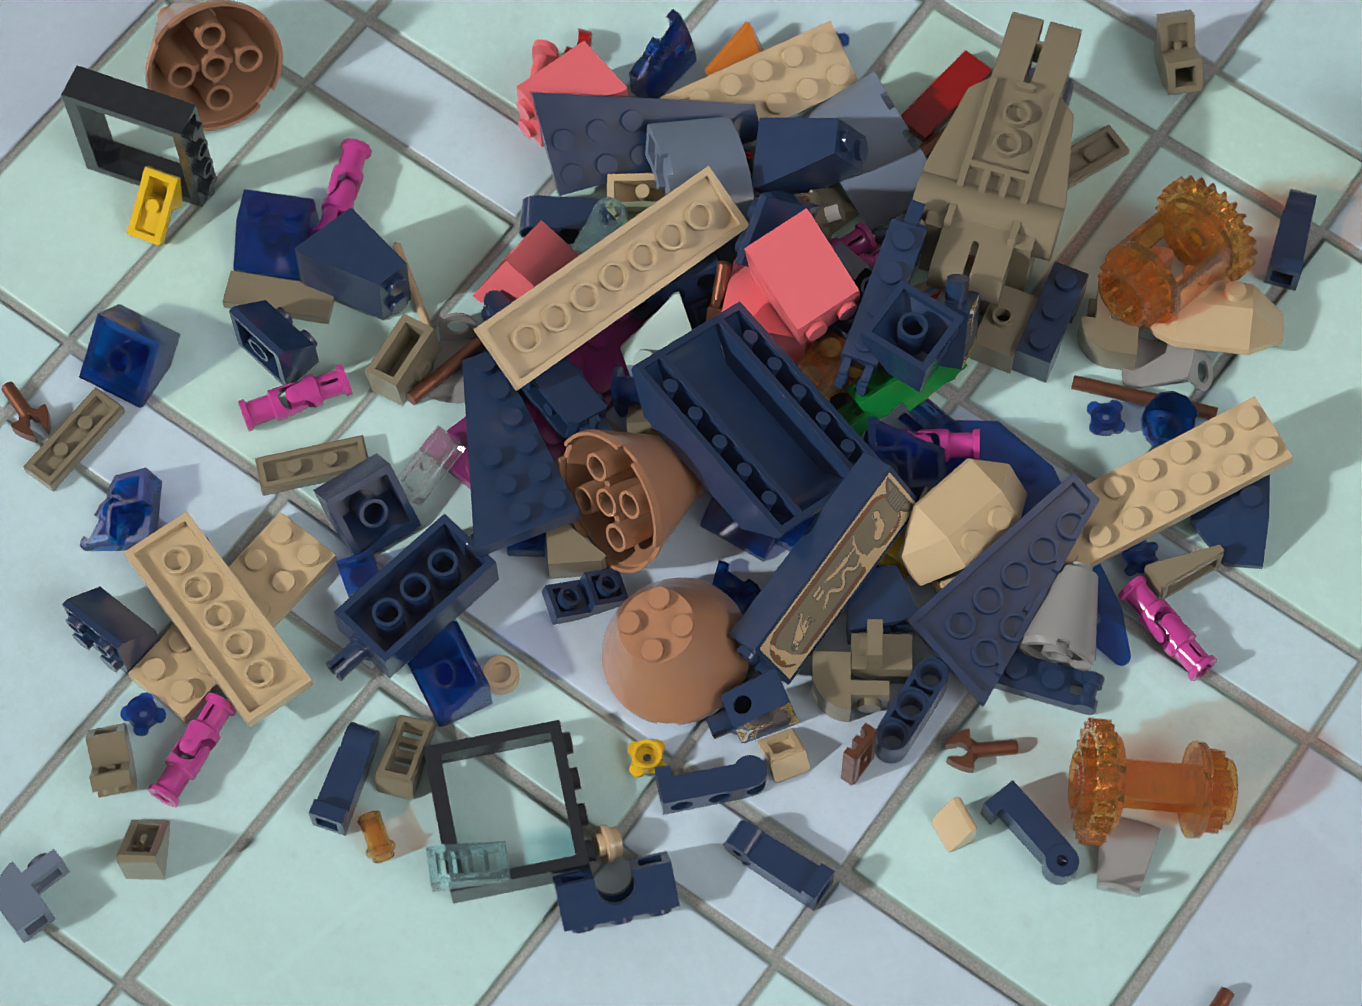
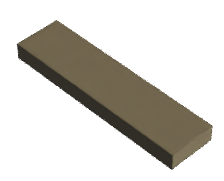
M1110 125L1103 127L1071 146L1067 190L1129 154V148Z

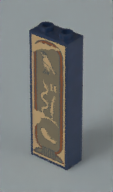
M863 452L729 633V636L739 645L736 652L754 665L757 663L754 670L760 675L775 668L781 681L788 685L791 683L908 524L913 505L919 499L891 466Z

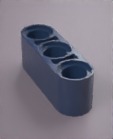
M533 195L524 198L522 201L519 234L524 238L542 220L567 244H574L578 238L601 241L622 225L607 210V199Z
M927 657L915 666L876 729L875 754L881 761L897 763L907 755L943 698L947 688L949 671L941 659ZM925 675H933L940 682L935 685H929L923 682L921 678ZM907 705H913L919 708L921 712L917 715H908L903 712L902 708ZM893 735L901 740V744L889 746L882 739Z

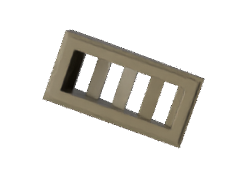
M1216 545L1146 565L1143 576L1147 579L1146 585L1159 599H1166L1219 568L1224 549L1221 545Z
M399 714L375 774L378 792L413 799L426 761L423 747L431 745L436 729L435 722ZM406 732L422 737L421 740L405 737L403 733ZM399 746L416 750V753L399 749ZM394 761L401 762V763H405V764H409V765H411V766H410V767H406V766L394 764Z

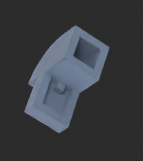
M55 849L47 854L37 855L29 862L27 869L23 872L12 861L0 875V911L23 943L56 920L49 907L39 896L70 873Z

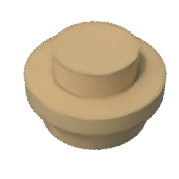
M606 824L599 825L596 829V834L592 835L591 838L595 856L597 858L600 857L604 864L613 863L615 858H619L623 854L621 834L617 827L609 828Z

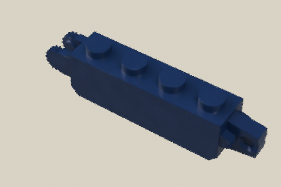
M911 199L905 217L896 216L895 219H891L841 354V366L834 387L842 389L843 385L847 382L850 367H854L863 371L856 386V394L864 397L872 375H876L879 369L880 362L861 338V333L901 279L909 284L912 280L927 234L928 226L920 224L925 210L924 203Z
M492 290L486 293L484 296V305L486 306H483L481 311L483 321L488 320L511 304L510 300L504 297L501 291ZM566 356L520 388L564 442L570 436L587 429L613 431L605 418L608 407L604 397L600 392L593 390L585 380L581 369L577 365H573Z

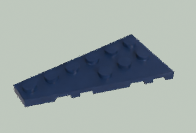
M530 91L559 196L607 183V174H635L651 171V166L645 156L648 124L728 117L733 122L742 144L757 140L759 120L755 104Z
M489 351L462 360L475 557L479 558L581 518L580 510L518 390L514 389Z
M1075 472L1067 477L906 621V624L936 657L946 664L948 670L982 707L986 704L1100 500Z

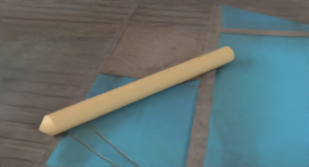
M395 242L392 246L393 250L407 263L410 294L422 323L433 327L400 243Z

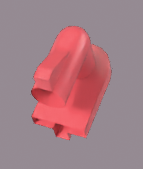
M542 39L534 41L532 47L533 64L530 69V77L559 58V49L554 43Z

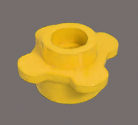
M659 739L631 742L627 748V752L632 759V764L629 767L630 774L635 778H640L644 774H655L656 767L667 766L663 761L662 754L665 751V744ZM645 756H650L651 760L645 761L643 758Z

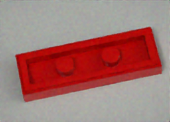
M965 50L901 114L909 129L908 132L922 142L933 136L950 119V116L954 114L968 88L992 76V69Z

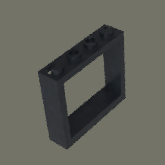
M78 65L75 67L61 96L87 169L140 186L144 168L149 166L180 177L182 201L203 207L207 197L214 194L213 186L218 177L214 171L213 159L209 153L208 141L204 135L203 123L200 120L197 106ZM105 114L172 136L180 163L113 141Z
M560 719L423 747L453 904L553 884L552 876L590 868L589 862L596 861L592 839L584 840L582 826L589 825L585 803L577 804L575 790L581 789L577 767H569L567 755L574 754L570 731L562 732ZM552 742L575 855L464 878L443 764Z

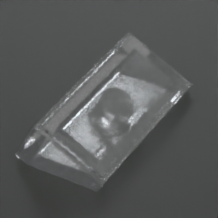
M440 425L436 426L397 477L408 500L413 504L421 506L466 449L465 446Z

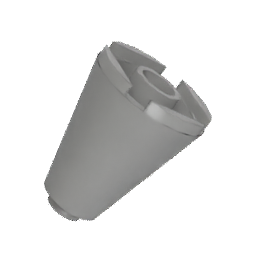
M1072 561L1070 565L1062 566L1021 639L1020 650L1025 655L1045 661L1046 658L1058 661L1059 665L1080 671H1088L1094 665L1096 660L1098 575L1092 571L1093 567L1080 561Z

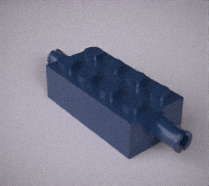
M444 513L333 612L338 630L349 639L350 643L330 661L328 660L325 663L327 668L333 675L337 673L336 678L343 681L351 671L366 659L373 662L390 679L499 580L496 561L488 554L476 558L473 533L468 536Z

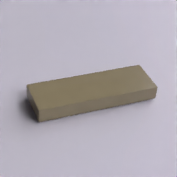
M232 270L230 271L222 301L224 308L231 309L233 306L267 300L275 309L278 307L283 308L292 319L329 324L335 303L334 296L308 287L299 281Z
M95 387L23 466L25 472L54 492L125 413L124 407Z
M360 435L255 458L262 495L266 496L326 483L366 460L368 454L364 436Z

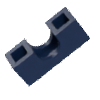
M1055 261L1017 346L1012 367L1013 371L1045 383L1047 382L1059 354L1069 323L1072 324L1084 297L1089 277L1088 273Z
M667 851L629 859L631 879L628 885L617 893H605L598 889L595 885L591 868L552 876L564 932L572 930L573 933L577 934L593 930L595 925L610 922L612 925H621L631 922L634 916L647 913L650 916H662L672 911L671 908L679 907L680 903L672 863Z

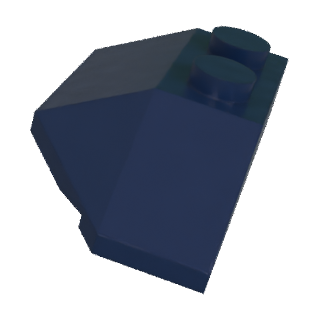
M1270 474L1190 516L1191 526L1209 547L1222 546L1224 554L1221 563L1226 567L1263 568L1269 524Z

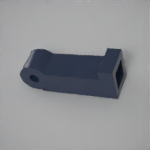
M1290 188L1285 208L1279 221L1263 283L1296 291L1302 274L1303 260L1317 195ZM1274 271L1289 274L1291 276L1283 278L1276 275Z
M717 251L712 252L630 310L632 316L638 319L650 317L669 300L673 293L678 291L683 305L712 295L717 263L721 261Z
M355 722L349 723L317 799H314L309 810L314 826L346 836L378 747L379 730Z
M754 755L743 756L732 765L673 776L670 765L656 767L655 780L663 815L756 796L765 789L767 784V767L761 758Z
M1014 780L983 804L980 814L991 825L999 818L1042 865V874L1046 880L1056 885H1064L1072 880L1079 866L1077 852Z
M740 820L723 844L725 849L740 860L743 865L813 911L834 882V870L822 863L820 865L814 863L767 835L759 827L748 821Z

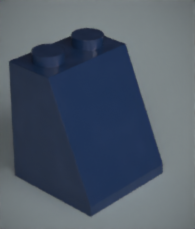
M759 118L752 187L760 194L777 190L790 194L808 193L812 189L827 188L862 172L863 161L868 156L866 136L839 118Z
M352 207L295 248L300 282L308 287L334 296V301L385 320L391 314H398L404 310L411 300L407 263Z

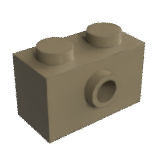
M1004 285L998 305L984 301L980 314H983L984 317L981 324L977 326L976 344L970 353V359L1010 374L1017 346L1039 297Z
M403 314L365 370L374 393L399 405H405L408 400L406 393L429 375L431 364L441 350L433 327L408 315Z

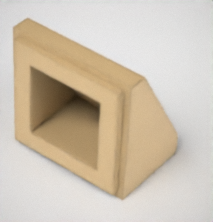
M793 728L758 740L760 750L776 783L810 770L806 749Z
M957 796L951 799L932 819V825L948 852H953L974 842L977 826L963 801Z

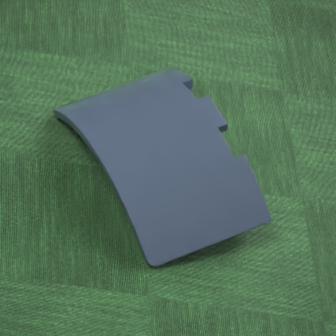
M872 72L803 115V118H839L866 136L868 156L863 161L862 172L842 180L840 183L865 225L870 230L879 227L908 209L911 199L913 200L919 177L927 161L914 137L905 138L904 133L909 131L877 75L875 72Z
M717 117L647 125L645 156L651 166L658 190L665 189V194L667 195L709 166L744 218L750 223L751 218L748 217V210L754 200L752 181L742 142L730 118ZM741 233L716 250L721 261H728L733 265L738 255V252L735 251V245Z

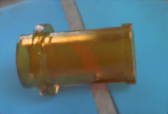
M370 811L361 815L357 822L368 847L365 852L366 856L372 858L373 863H382L393 858L396 844L393 840L389 839L381 812Z

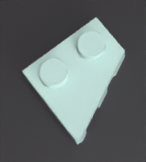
M679 291L673 293L669 300L655 314H652L643 323V326L621 346L632 383H634L631 369L635 364L692 330Z

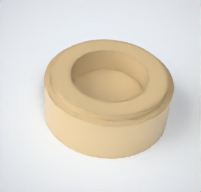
M493 656L483 664L481 669L484 687L495 695L511 693L517 687L520 680L518 666L508 656Z

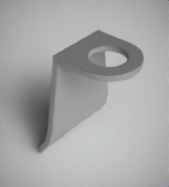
M450 313L440 319L439 344L441 350L435 358L432 372L477 336L473 330L477 327V322L472 316L465 313ZM452 321H463L469 327L464 331L457 332L449 329L447 325ZM463 367L429 393L428 396L441 402L465 403Z
M1138 336L1137 356L1133 370L1122 369L1123 385L1136 389L1149 388L1187 379L1198 391H1206L1210 388L1213 380L1212 363L1203 350L1174 347L1164 341L1150 340ZM1200 362L1204 364L1206 371L1203 382L1199 380L1197 374Z
M1098 816L1097 889L1138 897L1161 829L1133 819Z

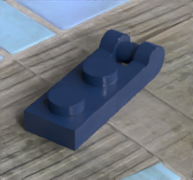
M1014 652L994 688L1078 713L1093 715L1096 713L1098 701L1095 699L1097 691L1102 690L1105 677L1094 671H1080ZM1071 685L1081 687V694L1074 695L1069 693Z

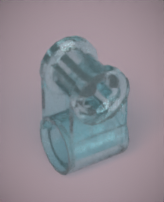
M612 197L599 200L595 204L586 224L581 229L572 249L581 255L627 223L628 210L625 205ZM615 205V212L619 214V218L617 221L611 219L606 224V217L602 215V212L605 208L610 210Z

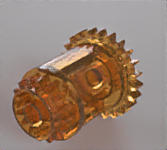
M1192 175L1186 179L1181 176L1176 181H1173L1157 197L1160 204L1155 209L1158 212L1109 250L1105 263L1099 267L1101 272L1098 274V290L1103 303L1117 319L1131 326L1141 327L1145 324L1147 328L1151 327L1154 323L1167 322L1215 281L1239 280L1256 263L1253 258L1258 254V251L1252 246L1257 243V240L1248 235L1253 230V227L1244 224L1243 220L1247 216L1243 213H1237L1235 209L1238 203H1229L1227 201V192L1217 193L1214 183L1207 187L1202 177L1195 181ZM1163 238L1168 247L1173 250L1176 258L1186 266L1182 272L1183 278L1176 282L1167 265L1150 250Z
M1088 718L1087 721H1084L1083 729H1080V740H1077V747L1071 758L1068 775V802L1072 812L1071 818L1074 819L1073 830L1076 831L1075 839H1078L1079 844L1102 846L1103 843H1106L1107 836H1110V832H1113L1118 826L1123 808L1177 812L1182 834L1185 838L1199 839L1204 833L1218 834V830H1222L1223 825L1227 826L1231 823L1237 804L1238 775L1234 761L1225 757V751L1210 749L1204 741H1191L1184 752L1181 764L1126 759L1123 740L1117 732H1114L1115 724L1111 723V719Z

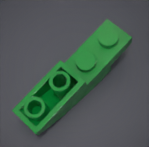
M966 363L963 366L962 370L968 366ZM880 366L876 375H872L865 396L856 394L858 380L845 389L851 400L837 411L861 437L864 431L881 418L888 416L900 403L910 412L917 405L924 403L931 394L944 384L955 379L962 370L939 366L919 393L888 374L885 368Z

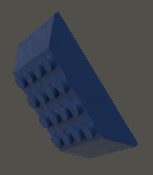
M740 301L635 364L631 369L645 419L741 529L779 539L823 508L863 452L882 461Z

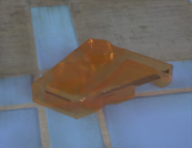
M827 329L821 337L815 340L797 366L829 401L833 395L846 392L845 389L858 381L863 371L850 367L849 376L843 388L834 387L841 366V354L846 340Z

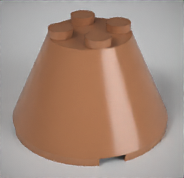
M179 0L170 6L163 7L159 11L145 67L147 89L195 104L200 120L203 123V131L218 130L235 125L255 113L261 107L259 103L268 91L275 89L282 70V45L279 35L270 21L252 6L233 0Z
M587 429L570 436L564 443L567 446L564 456L558 459V469L580 510L581 519L572 522L571 525L576 532L585 539L588 538L595 547L606 554L607 566L613 568V570L623 573H634L646 568L655 560L695 499L702 495V484L659 435Z
M663 579L639 589L628 597L616 610L604 635L602 666L611 691L631 713L656 724L660 722L684 725L697 722L714 714L724 706L721 696L742 685L749 668L747 666L748 661L736 652L739 645L729 636V633L743 616L742 612L735 602L722 590L697 579Z

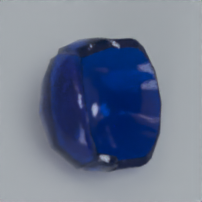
M1176 391L1160 392L1149 401L1141 416L1142 435L1145 436L1149 444L1157 448L1195 428V419L1198 414L1197 408L1186 395Z

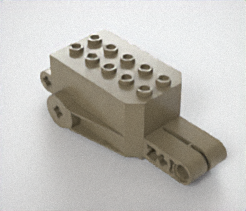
M1012 12L992 76L968 88L925 162L916 186L913 200L925 204L920 224L928 226L919 269L928 271L926 286L942 290L947 285L948 275L963 274L970 278L969 291L978 292L980 295L979 300L998 305L1004 285L1025 292L1035 258L1046 261L1051 260L1066 207L1074 118L1073 113L1063 100V95L1077 53L1082 29L1051 21L1043 42L1039 40L1044 19ZM1034 62L1037 63L1033 77L1031 78L1028 77L1032 63Z

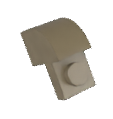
M1191 9L1157 14V40L1154 41V52L1158 73L1164 89L1168 95L1202 91L1203 58L1195 48V14Z
M1099 286L1096 299L1089 298L1087 316H1081L1077 336L1079 346L1089 360L1101 367L1133 370L1137 356L1140 322L1111 319L1113 287Z
M867 619V633H851L852 673L863 680L905 684L912 673V634H883V619Z
M813 651L812 694L816 704L826 715L838 721L850 722L851 708H858L859 711L864 713H874L881 709H888L889 681L851 680V652Z
M126 723L88 730L85 739L92 766L89 777L92 792H97L100 798L137 790L135 764Z

